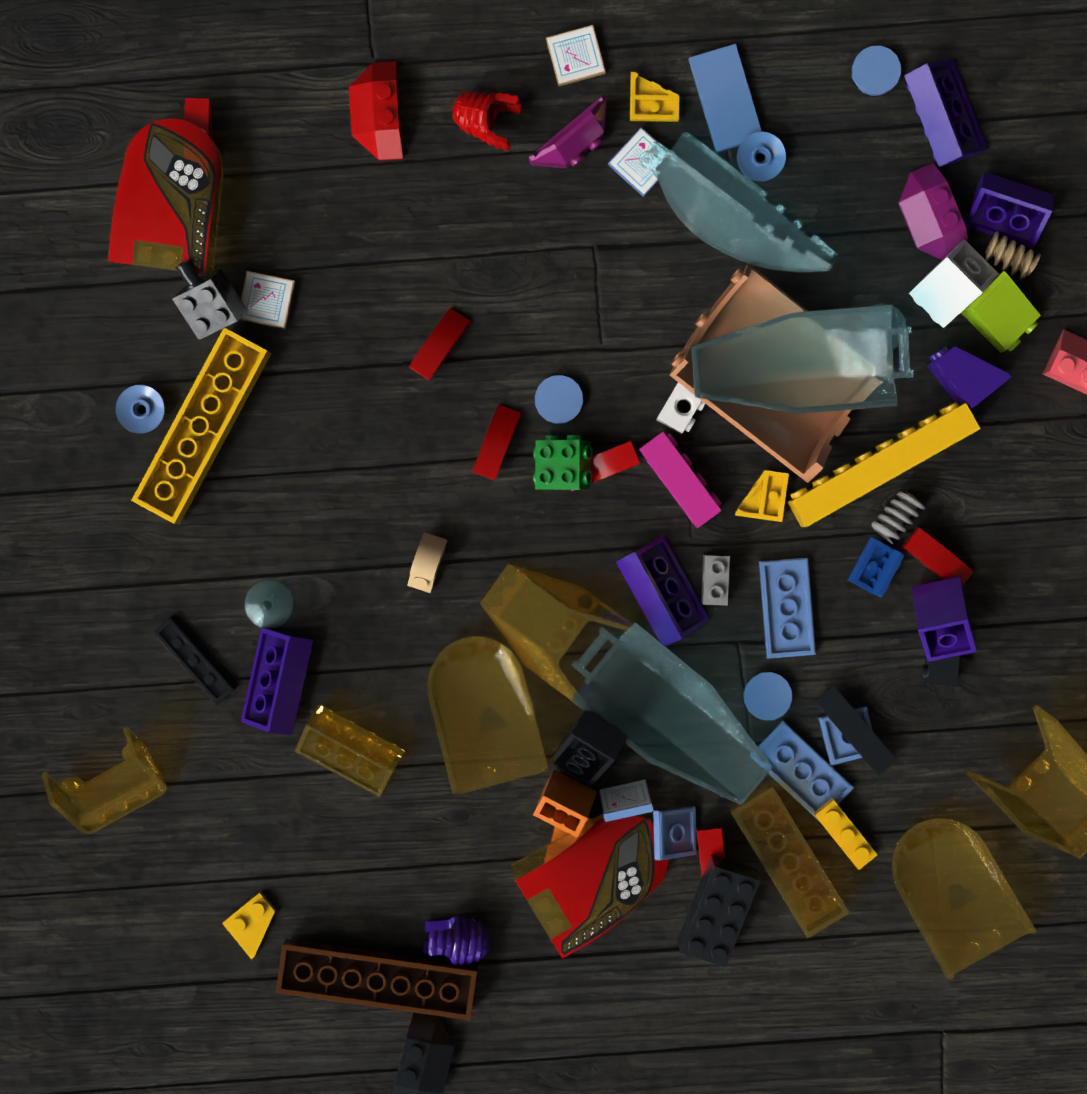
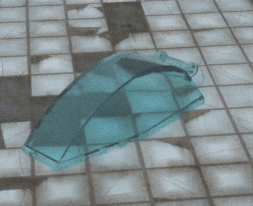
M683 133L671 150L659 142H653L648 146L647 151L640 155V164L654 172L667 202L677 217L693 234L708 245L740 261L767 269L792 272L830 271L833 267L838 253L816 234L812 238L806 235L800 229L803 225L801 221L796 219L794 223L782 214L786 208L781 204L775 208L765 199L768 193L690 133Z
M893 304L788 313L691 346L694 395L696 398L731 402L794 414L898 406L894 379L913 377V370H910L908 333H911V326L891 327ZM898 334L900 370L894 371L892 335Z
M636 622L618 639L602 627L598 631L600 633L581 658L571 664L586 677L572 700L584 710L596 712L608 724L620 727L629 736L625 743L649 763L666 769L698 786L700 785L713 791L715 794L742 805L773 767L715 688ZM609 640L613 645L593 670L589 672L585 667L606 641Z

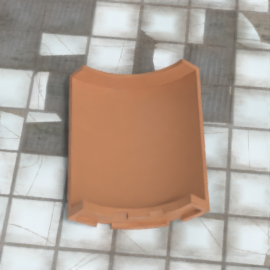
M748 264L743 270L739 268L730 279L732 283L722 293L708 313L704 312L697 319L695 324L698 327L683 350L671 362L673 368L670 376L808 483L824 468L832 449L829 443L834 435L838 437L850 421L847 415L856 404L861 407L868 397L882 384L884 371L753 266Z

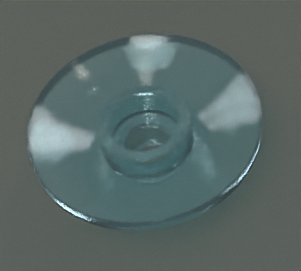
M272 580L262 581L255 584L247 593L245 611L248 618L255 625L267 629L277 628L290 618L293 611V598L290 591L283 584ZM266 600L272 603V607L269 610L264 608Z

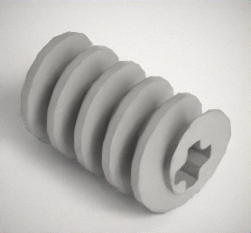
M905 491L906 494L903 492L897 493L900 501L891 500L893 508H884L887 516L878 515L881 524L877 522L871 523L873 529L891 544H893L890 540L891 537L900 539L897 530L907 531L903 525L904 522L910 525L913 524L909 517L910 515L919 517L916 508L926 509L916 497Z

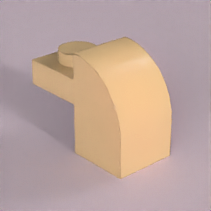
M424 532L414 557L407 586L431 593L437 570L443 558L447 543L446 539Z

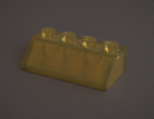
M318 705L305 726L295 752L380 797L404 750L378 737L373 732L363 729L354 722L337 715L332 710Z

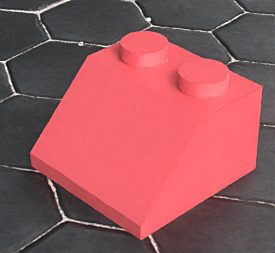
M1063 330L1043 375L1087 394V340Z

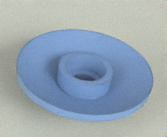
M768 132L750 134L741 142L737 151V163L740 170L746 177L755 181L773 179L781 172L786 161V152L782 142ZM757 154L764 155L765 159L763 162L756 160Z
M134 385L127 388L121 393L116 403L118 421L125 429L133 433L143 434L154 430L162 422L165 413L164 402L160 394L153 388L145 385ZM142 405L146 407L144 414L138 412V408Z

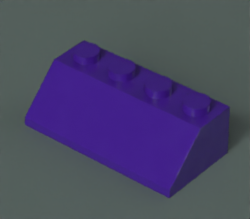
M954 59L927 63L904 75L907 89L913 97L916 112L921 118L925 136L929 139L933 150V157L939 167L954 164L988 150Z
M664 535L616 561L662 647L686 637L710 621Z
M261 627L241 717L242 723L269 733L292 735L301 700L303 683L306 677L308 660L312 650V639Z

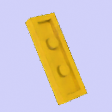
M833 798L813 812L858 870L877 856V853Z

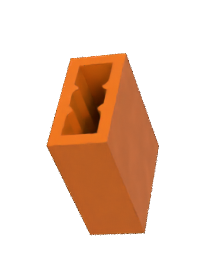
M553 770L542 791L533 815L578 837L588 819L597 791Z

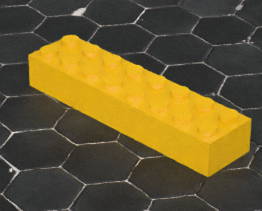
M223 328L131 501L173 524L181 523L272 353Z
M955 402L939 410L940 416L937 417L934 414L918 422L920 427L917 429L914 426L907 428L897 434L899 439L895 441L893 439L886 440L876 446V452H865L854 458L855 464L850 466L847 463L833 470L834 476L830 478L828 475L823 476L812 482L813 487L807 490L805 487L790 495L792 499L787 503L800 526L808 527L981 429L967 404L958 405Z

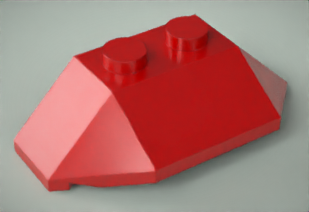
M397 61L372 63L349 86L352 136L379 161L403 159Z

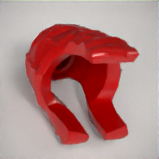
M469 91L461 93L454 102L455 104L452 109L455 123L461 130L469 135L472 134L476 138H480L482 142H486L490 146L494 145L496 149L509 151L511 146L508 139L493 133L492 128L499 111L518 114L522 112L523 109L519 97L501 92L497 94L494 92L480 94L477 91L474 93Z

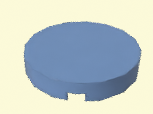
M870 46L863 49L856 56L852 65L853 81L863 93L871 96L883 95L890 91L898 83L901 75V64L897 55L891 49L883 46Z
M563 375L551 376L545 379L538 386L535 394V406L539 414L546 421L554 424L567 423L579 414L583 404V394L579 385L573 379Z
M761 672L753 676L746 683L743 692L744 703L748 711L756 718L765 721L775 720L783 716L790 708L792 690L788 682L781 675L773 672Z

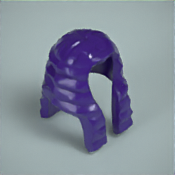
M457 915L450 920H425V932H430L428 942L424 941L423 954L444 956L453 966H462L464 964L470 965L473 962L478 963L490 950L491 935L488 928L481 921Z

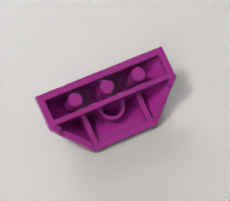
M603 94L529 157L530 164L532 166L568 168L570 165L575 167L584 159L583 154L589 149L591 151L597 149L603 143L601 139L604 137L607 97Z
M934 163L911 172L898 204L916 248L942 261L963 239L968 242L965 223L947 180Z

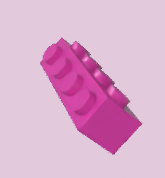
M662 432L641 447L639 452L693 525L699 528L721 511L718 506L722 503L714 493L709 494L704 488L707 483L699 473L695 475L690 469V466L693 464L686 454L680 455L675 447L678 444L670 433L665 435Z

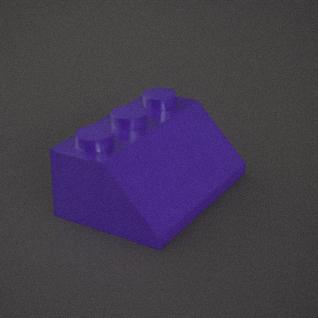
M984 172L975 190L964 222L965 226L992 236L998 231V238L1005 235L1008 237L1007 241L1015 240L1016 244L1034 249L1053 211L1054 194Z

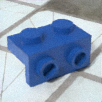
M870 537L848 581L876 596L882 597L889 588L890 581L896 570L899 569L904 554Z

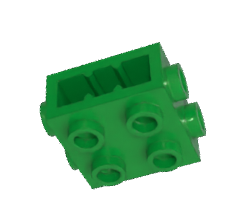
M567 435V440H559V436H545V440H536L533 452L535 458L533 480L536 490H590L592 482L590 460L593 455L590 441L581 440V435Z

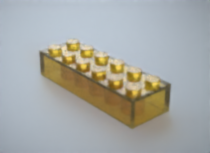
M770 783L729 807L730 812L807 939L849 914L845 904Z

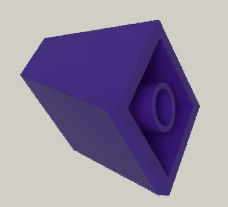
M955 346L950 349L944 347L938 350L929 358L932 362L927 365L928 369L958 405L966 403L969 409L974 408L1011 378L1009 373Z
M960 577L911 587L918 632L928 662L977 652Z

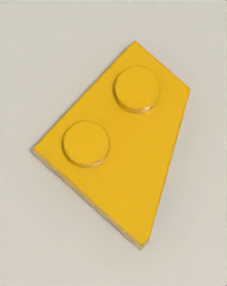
M631 72L630 121L679 122V95L670 90H665L661 85L653 81L650 82L638 76L639 74L636 72Z
M764 470L735 511V516L782 522L789 474Z
M260 891L222 924L247 955L253 959L257 954L276 909Z

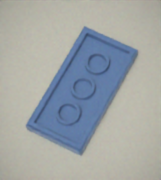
M736 44L690 57L688 61L716 153L740 146L741 142L750 134L762 132Z
M808 558L759 561L766 658L816 655Z
M783 720L749 755L815 818L816 816L813 812L829 799L833 798L839 804L854 788Z

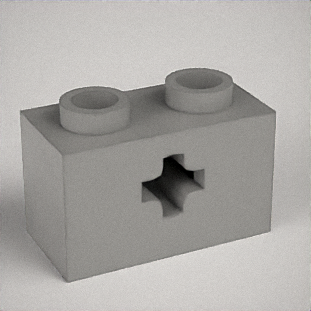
M703 555L701 604L728 606L730 556Z

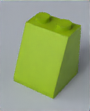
M1005 271L998 274L983 293L961 312L1000 353L1007 349L1011 352L1021 342L1018 338L1024 332L1029 334L1038 325L1036 320L1041 316Z

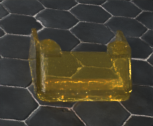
M128 727L123 729L127 745L122 750L125 761L84 783L80 778L67 777L57 783L47 772L41 774L49 804L84 834L94 833L166 792L167 787L164 778L147 747Z

